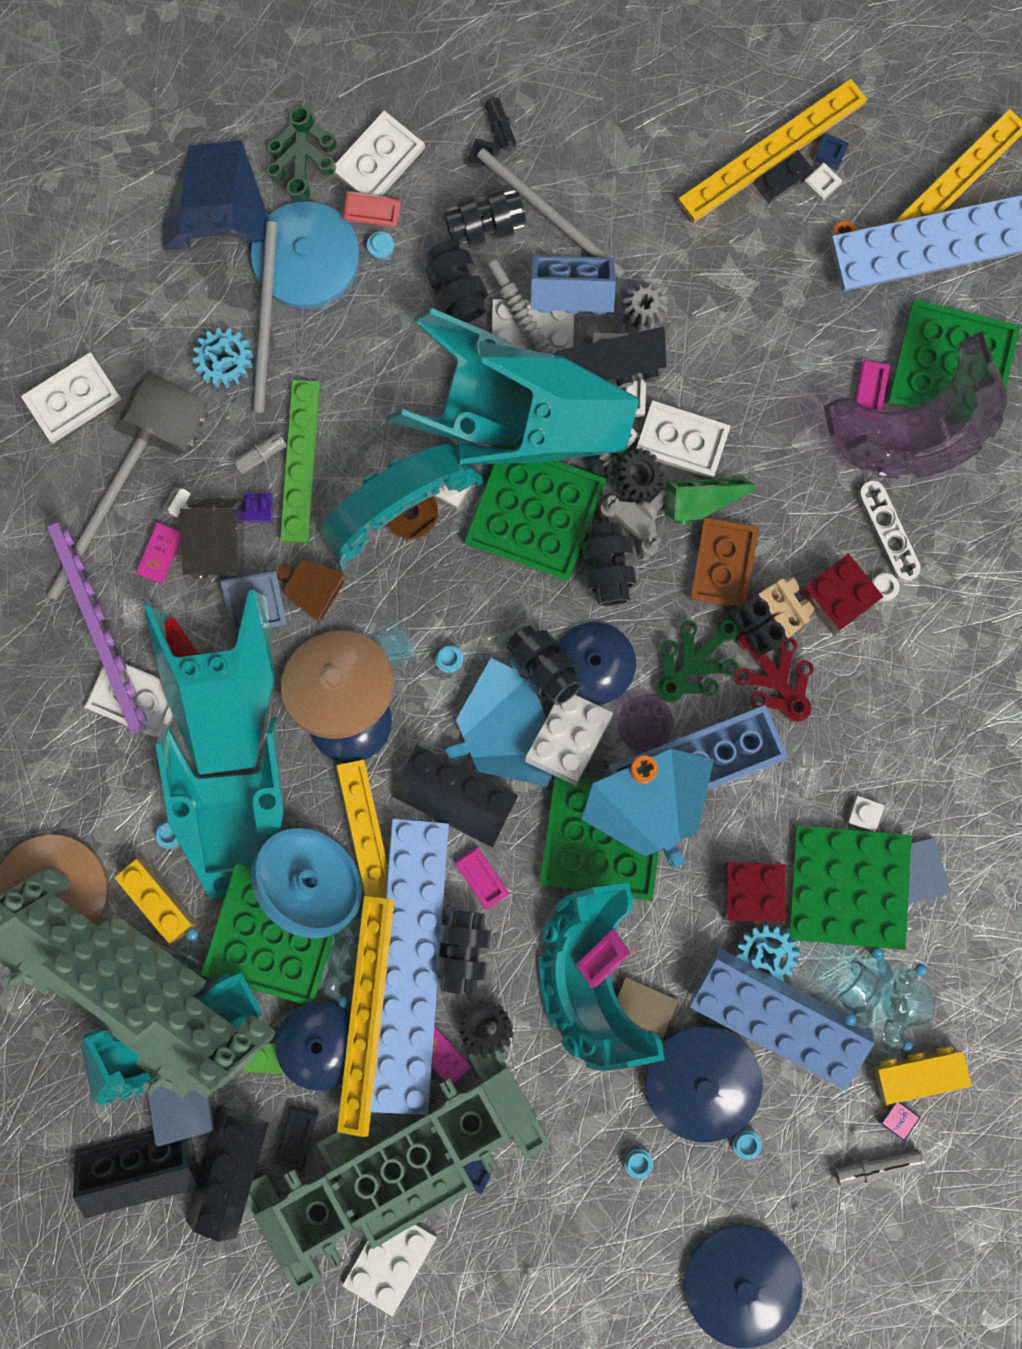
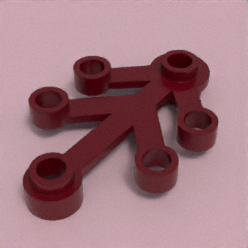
M752 628L744 633L741 631L737 636L738 646L744 651H751L767 676L753 674L746 668H740L734 674L735 683L739 686L749 684L775 689L783 697V699L770 698L764 692L757 691L750 696L751 706L757 709L766 705L767 708L783 711L785 716L793 722H801L807 719L812 707L805 695L808 678L814 670L813 664L808 660H802L796 665L795 671L798 677L794 692L787 684L792 654L798 646L796 640L789 637L784 641L792 643L793 649L791 651H787L784 648V642L779 645L781 655L777 669L767 654L758 657L751 644L745 641V635L754 629ZM805 664L809 667L808 674H803L800 671V665ZM744 672L747 675V681H739L738 673ZM760 695L763 698V704H755L754 696ZM794 703L802 705L800 713L793 710Z

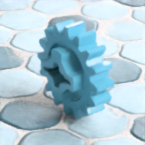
M219 327L215 335L207 331L208 339L199 338L198 341L201 348L196 347L193 349L194 353L199 356L192 359L195 366H198L196 368L199 376L204 375L203 379L207 384L213 380V385L216 388L219 387L221 382L224 383L226 388L230 387V381H234L239 385L238 377L243 376L247 378L248 374L245 368L253 367L251 361L248 360L253 357L252 351L247 350L250 347L248 341H242L243 336L240 332L233 336L231 328H228L226 333H222ZM233 344L239 348L241 355L233 352ZM206 360L213 364V372L207 368Z
M766 921L762 929H759L754 924L753 933L746 930L743 932L745 940L738 941V948L741 950L737 951V957L753 965L755 969H760L784 982L783 974L792 976L793 969L791 966L798 967L799 962L795 957L800 956L799 948L795 947L797 945L796 937L789 938L790 930L788 928L781 932L779 931V923H776L773 928H769ZM755 942L756 949L752 950L751 954H749V949ZM763 946L770 954L773 953V960L767 953L763 954ZM788 952L785 962L781 965L780 959Z

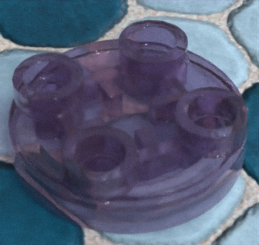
M649 695L637 696L628 700L618 714L617 729L619 736L627 746L641 752H647L664 745L673 731V716L669 706L662 700Z

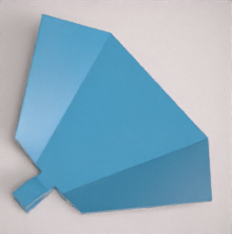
M490 658L456 719L465 742L446 749L451 762L470 754L478 772L547 787L552 774L525 762L530 748L547 719L538 697L528 686L529 677L522 678L513 668Z
M669 749L652 757L658 765V772L649 783L641 784L636 782L630 774V767L593 783L581 820L644 857L663 849L671 869H674L686 863L675 843L698 833L714 759ZM644 762L641 763L637 772L639 775L643 773L642 777H647L651 767L649 765L645 767L646 763Z

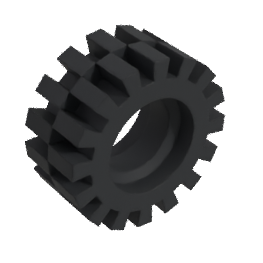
M642 448L633 449L619 456L616 459L617 461L613 462L611 467L615 469L610 471V476H615V478L610 481L612 485L617 484L618 487L614 490L616 493L622 492L620 496L622 499L628 498L629 502H638L655 495L661 489L659 486L663 485L664 480L659 477L664 476V471H659L658 468L662 464L661 462L655 463L654 460L657 456L655 454L649 456V450L642 451ZM632 466H636L642 472V485H638L632 479Z
M480 1001V1007H477L476 1003L471 1005L473 1009L471 1012L466 1008L464 1011L466 1017H460L459 1019L461 1026H458V1031L465 1047L474 1056L477 1057L480 1054L481 1058L487 1059V1054H490L491 1058L497 1057L496 1051L499 1050L502 1054L505 1052L503 1046H510L511 1041L509 1038H513L514 1034L512 1031L513 1025L507 1012L504 1011L501 1005L496 1006L495 1002L492 1001L487 1005L486 1001ZM488 1020L493 1021L496 1024V1031L492 1036L485 1039L476 1036V1028L480 1023Z

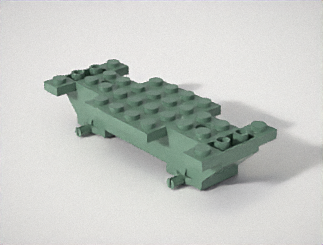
M51 867L43 869L0 895V962L9 968L12 973L3 979V985L5 987L8 986L7 989H12L18 983L24 982L33 986L42 994L51 989L102 1028L110 1030L114 1037L139 1055L136 1065L146 1071L151 1077L148 1082L143 1084V1090L145 1093L148 1091V1095H152L159 1087L171 1090L182 1099L193 1090L207 1099L218 1088H222L272 1040L275 1031L254 1015H251L236 1028L200 1000L193 997L203 989L206 980L117 915L96 926L84 915H81L62 899L58 898V896L68 891L71 882Z
M499 1050L495 1052L497 1057L491 1058L490 1054H487V1059L481 1058L480 1054L477 1057L472 1053L468 1055L482 1081L460 1094L456 1091L451 1079L439 1084L448 1101L435 1109H432L429 1104L427 1115L371 1112L368 1136L360 1137L336 1132L317 1143L330 1170L302 1185L295 1169L283 1175L292 1191L283 1198L279 1195L268 1172L252 1181L247 1203L280 1269H283L295 1294L300 1293L323 1278L312 1257L313 1254L324 1252L332 1268L343 1262L334 1245L340 1238L349 1234L355 1228L361 1226L372 1249L475 1190V1186L464 1165L472 1161L481 1160L488 1175L494 1174V1171L497 1172L500 1168L491 1153L497 1146L509 1140L510 1137L513 1136L525 1159L551 1145ZM470 1114L477 1116L480 1126L475 1130L466 1128L463 1122L465 1116ZM313 1205H322L326 1209V1217L322 1219L316 1218L312 1213Z

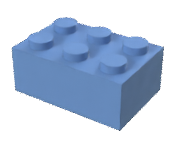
M533 255L531 310H537L541 313L565 311L570 314L586 311L599 315L614 312L616 283L614 258Z

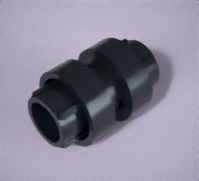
M502 187L485 191L486 200L478 203L475 202L472 195L457 199V206L448 208L444 212L451 240L456 241L458 245L467 243L469 248L486 244L485 235L495 233L497 240L514 236V229L524 227L526 224L525 211L518 191L504 192Z
M453 240L444 241L432 247L426 254L428 265L425 268V274L431 288L441 290L437 295V301L442 312L466 323L479 319L486 313L484 300L487 298L488 292L480 276H471L476 270V265L470 252L466 249H460L458 243Z
M611 522L590 526L588 528L589 540L581 544L583 562L590 563L593 567L592 571L585 574L587 592L596 593L598 606H615L630 602L629 589L637 586L635 567L626 566L625 560L633 556L631 537L622 535L620 523Z
M529 625L518 630L509 639L507 649L512 653L509 659L510 665L520 677H529L528 686L540 700L550 699L555 705H561L578 692L581 687V682L576 677L579 667L566 652L558 653L560 645L547 630L536 631L533 626Z
M451 909L448 925L440 924L438 942L446 943L445 956H436L434 974L441 975V991L475 995L477 980H485L487 962L479 961L480 949L490 947L491 930L484 929L485 914Z

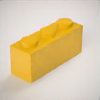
M144 859L134 860L115 877L116 881L169 944L179 941L186 935L188 929L194 928L198 924Z
M952 1045L936 1048V1053L925 1055L924 1051L908 1054V1059L897 1061L895 1057L880 1060V1065L872 1067L880 1101L886 1105L972 1087L964 1052L954 1049Z

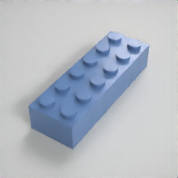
M766 705L611 765L604 772L609 777L631 767V764L640 756L653 757L669 749H675L714 759L707 789L708 792L778 764L787 759L788 755Z
M719 947L691 996L690 1008L845 1091L874 1045L873 1029L858 1021L852 1026L846 1025L844 1022L845 1014L760 969H755L753 965Z

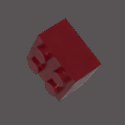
M849 553L799 592L804 599L810 601L815 609L814 612L833 636L884 597Z
M724 863V920L786 922V864Z

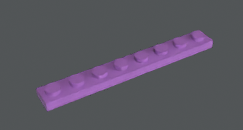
M59 523L50 525L47 528L130 732L135 734L146 731L147 728L144 723L148 721L146 713L142 706H137L134 696H137V692L132 681H127L123 671L127 670L122 656L120 654L116 655L113 645H116L115 637L110 629L106 630L103 623V620L106 619L104 610L100 604L96 605L92 596L96 594L95 588L91 580L85 578L82 571L86 569L84 561L79 553L75 554L72 545L75 544V539L69 528L65 529Z

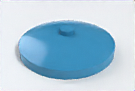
M310 201L287 204L272 212L268 216V221L277 223L272 298L284 305L301 309L324 306L339 298L354 281L360 262L357 237L350 223L347 220H343V216L335 209ZM265 241L253 242L251 247L253 270L261 286Z
M287 829L269 838L254 858L251 870L254 895L265 914L275 924L289 933L305 938L328 937L341 931L357 914L362 900V883L359 871L350 855L330 837L310 829Z

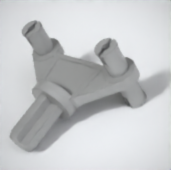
M660 489L655 495L647 498L645 501L640 500L637 503L620 502L618 498L615 500L616 496H610L600 506L599 521L602 519V523H607L611 518L615 517L642 542L638 555L639 557L643 555L642 560H648L650 556L657 552L660 537H657L655 519L657 518V512L665 505L666 490Z

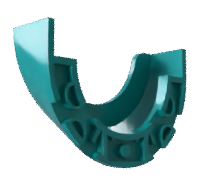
M452 443L427 449L405 460L397 458L387 465V470L379 475L373 473L367 476L362 481L364 485L343 500L321 522L320 535L341 569L345 571L348 569L345 563L364 552V547L370 540L368 533L373 528L376 531L380 530L404 511L437 495L440 492V487L446 486L449 491L457 490L459 493L474 483L479 488L483 486L482 476L473 464H459L457 445Z
M629 883L592 887L568 895L556 905L557 911L552 919H547L541 937L545 944L543 955H540L538 958L539 984L549 1022L552 1027L558 1028L563 1037L561 1044L573 1058L579 1057L586 1062V1067L599 1071L618 1070L665 1060L663 1045L657 1033L637 1025L622 1009L615 995L610 975L598 986L591 988L576 966V963L608 932L616 930L622 919L630 914L633 906V896Z
M242 973L232 977L230 974L221 976L214 981L215 986L198 999L236 1028L251 1015L259 1018L263 1014ZM97 1028L83 1036L84 1040L81 1043V1051L91 1098L94 1103L98 1102L99 1105H109L119 1097L123 1101L144 1093L143 1084L148 1082L151 1077L146 1071L136 1065L139 1058L136 1052L112 1036L110 1030L101 1031L100 1028Z

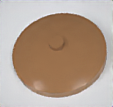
M351 631L323 633L302 644L288 660L281 680L283 703L291 718L306 732L328 739L354 736L375 724L386 711L394 689L393 671L384 651L370 638Z
M62 835L38 836L18 845L2 862L0 866V895L43 869L51 867L71 882L68 891L58 896V898L62 899L94 924L98 917H103L109 900L107 872L97 854L83 842Z

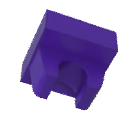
M244 493V522L273 523V495Z

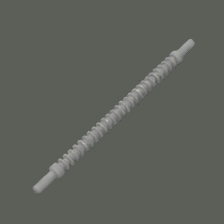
M497 259L490 262L488 267L501 287L500 293L504 299H508L506 303L512 306L511 312H516L514 317L520 319L518 324L524 326L522 331L528 333L526 338H531V346H536L534 351L552 354L553 349L548 348L549 342L544 341L545 335L540 334L541 328H536L537 321H532L533 315L528 314L529 308H525V301L520 300L522 296L517 294L518 289L515 283H510ZM612 453L599 455V459L603 461V466L607 469L605 471L609 479H614L615 476H610V471L615 469L611 466L617 458L612 457Z

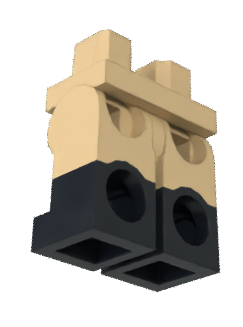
M793 577L786 580L782 578L729 612L743 633L769 618L758 628L745 635L758 657L774 650L803 625L811 621L809 616L815 609L810 601L804 599L799 602L794 593L799 590V585Z

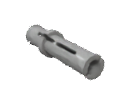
M916 1149L915 1151L871 1161L862 1159L859 1160L858 1164L841 1168L837 1167L835 1168V1176L840 1187L862 1181L867 1184L871 1183L872 1179L925 1168V1161L921 1150Z

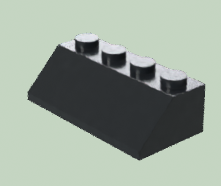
M663 326L556 351L555 355L564 356L620 388L629 387L634 384V381L642 379L644 382H652L659 379L667 367L665 329Z
M417 744L403 769L393 797L443 823L449 824V826L492 848L518 799V795Z
M218 1105L213 1121L215 1131L210 1132L198 1174L199 1189L193 1191L185 1220L194 1233L221 1242L237 1239L269 1122Z
M150 1130L75 1150L73 1199L84 1218L199 1189L198 1162L192 1137L157 1146L155 1144L154 1131Z

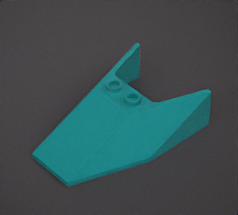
M433 308L415 316L413 322L454 357L456 365L440 416H419L402 409L387 415L385 421L475 445L514 446L517 437L524 433L533 392L529 388L483 364L479 352V342L509 347L514 346L506 339Z
M479 342V352L483 364L529 388L533 395L524 433L515 440L513 450L458 442L459 464L540 463L626 451L639 403L638 397L564 356Z
M255 590L248 591L239 635L234 649L179 658L172 654L166 640L164 612L150 605H145L144 610L163 692L198 773L203 775L256 768L275 681L266 597Z
M271 717L260 768L258 771L251 773L199 777L194 774L169 727L162 728L155 745L169 826L210 899L224 898L235 864L238 863L252 867L259 849L269 838L280 832L284 806L277 717Z

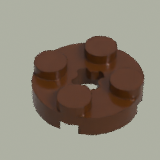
M434 496L411 507V509L415 507L418 509L416 518H405L406 511H404L387 523V528L396 537L407 542L419 540L429 535L439 519L438 505Z

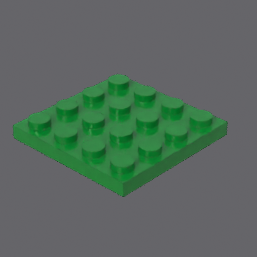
M914 299L910 306L887 405L995 431L1000 417L1021 325Z
M502 445L500 449L513 450L514 446ZM559 461L494 464L464 544L568 583L580 553L581 544L584 542L607 479Z
M555 776L539 885L582 891L592 887L629 883L633 898L653 901L659 851L644 857L581 820L592 784L603 778L581 776L577 786Z
M796 826L789 938L796 937L797 941L906 950L912 835Z
M236 863L201 975L218 979L226 974H230L232 977L242 973L251 990L301 1004L314 1002L334 934L324 938H305L289 933L279 927L265 914L254 895L251 882L252 867Z

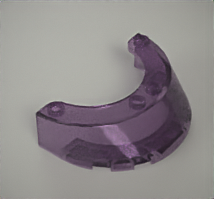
M981 331L960 343L958 347V367L952 381L939 395L920 406L903 411L884 412L866 408L848 397L840 398L824 405L830 437L844 457L862 471L866 468L877 472L879 477L899 479L900 475L916 474L917 478L938 474L962 464L982 450L981 445L990 436L994 437L1004 421L1003 413L1005 406L1008 404L1005 384L983 332Z

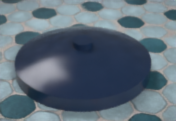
M705 1024L682 1028L662 1041L665 1060L649 1063L646 1073L648 1100L658 1120L675 1135L695 1142L720 1141L742 1130L755 1115L761 1101L763 1089L761 1069L754 1053L745 1041L725 1028Z
M738 1224L726 1226L712 1232L697 1245L687 1263L684 1290L690 1312L706 1334L727 1346L755 1348L774 1341L793 1323L802 1300V1277L793 1254L778 1237L760 1227Z

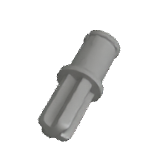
M276 432L262 443L254 444L253 449L233 461L234 466L240 474H244L261 462L267 463L268 458L286 448L287 445L283 438L280 437V434Z

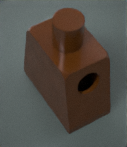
M304 559L300 561L296 569L282 563L277 570L278 579L287 583L283 590L285 597L319 624L324 620L347 580L345 575L339 571Z

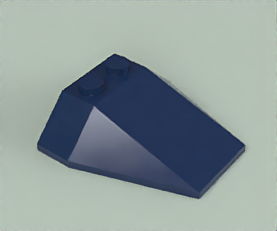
M242 141L191 145L189 147L163 222L164 250L190 248V238L236 234L242 243L265 241L268 213Z

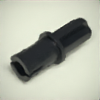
M499 97L490 98L484 105L491 120L490 128L492 131H495L501 148L510 151L516 146V140L510 127L511 120L509 117H506L501 99Z

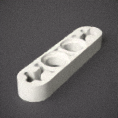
M869 481L859 490V502L894 577L900 582H910L920 573V563L885 488L877 481ZM868 488L872 492L877 491L878 495L875 497L877 505L883 502L884 506H879L874 511L871 510L876 504L872 497L867 498L865 496ZM884 512L889 515L890 524L888 526H881L877 523L876 515L878 513ZM890 537L900 539L902 542L900 551H892L888 547L887 543ZM904 552L907 553V556L903 558L905 565H911L913 568V570L909 572L910 576L907 574V572L902 573L900 571V568L903 567V562L901 558L897 561H895L894 559L895 557H899L900 555H902Z

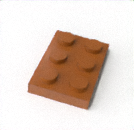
M704 517L690 600L736 608L747 601L759 527Z

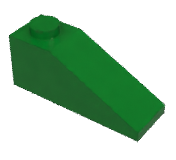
M744 477L667 481L665 514L674 520L675 523L689 524L691 520H701L752 492L755 484Z

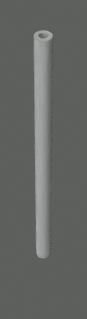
M484 148L480 150L477 157L518 191L519 194L592 257L610 258ZM615 262V277L620 279L626 271Z
M273 221L266 222L254 413H264L277 235V223Z
M142 429L74 546L75 554L79 553L81 557L84 554L152 434ZM62 567L47 593V596L56 601L68 581L64 567Z

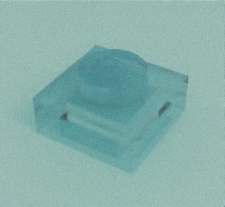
M406 629L380 640L392 667L417 657Z

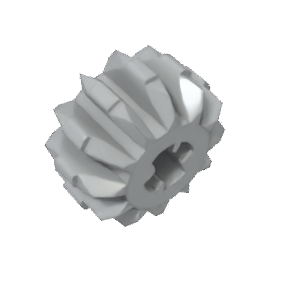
M650 282L647 283L645 289H643L640 283L636 284V291L628 289L626 294L628 298L622 300V306L625 307L622 312L623 316L630 317L629 325L638 322L639 330L643 329L644 324H647L649 329L654 328V322L661 324L664 319L662 315L667 314L668 307L665 306L668 300L667 297L660 296L662 291L660 287L654 291L651 290L652 284ZM643 303H645V304H646V307H647L648 305H649L650 307H649V309H646V310H645V309H644V306H642V308H641L640 305L643 304Z

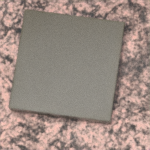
M626 977L617 995V1000L627 1016L642 1028L657 1033L662 1042L679 1000Z

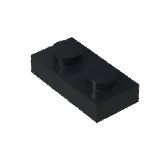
M797 150L754 180V185L768 204H771L802 183L814 170L800 151Z

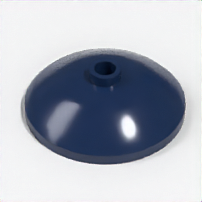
M588 622L570 629L558 642L560 645L558 653L566 652L579 667L576 677L581 682V687L575 695L593 704L603 705L619 698L631 685L636 672V656L629 639L617 628L601 622ZM597 656L600 658L601 663L594 666L590 663V658Z
M388 705L384 714L375 724L354 736L341 739L322 738L312 734L310 736L316 747L332 760L342 763L365 761L376 755L384 747L390 736L392 728L390 707Z
M312 1002L294 1010L282 1023L276 1038L277 1060L284 1074L296 1085L305 1089L320 1091L334 1088L343 1083L351 1015L345 1009L328 1002ZM314 1042L322 1045L320 1053H315L312 1050Z

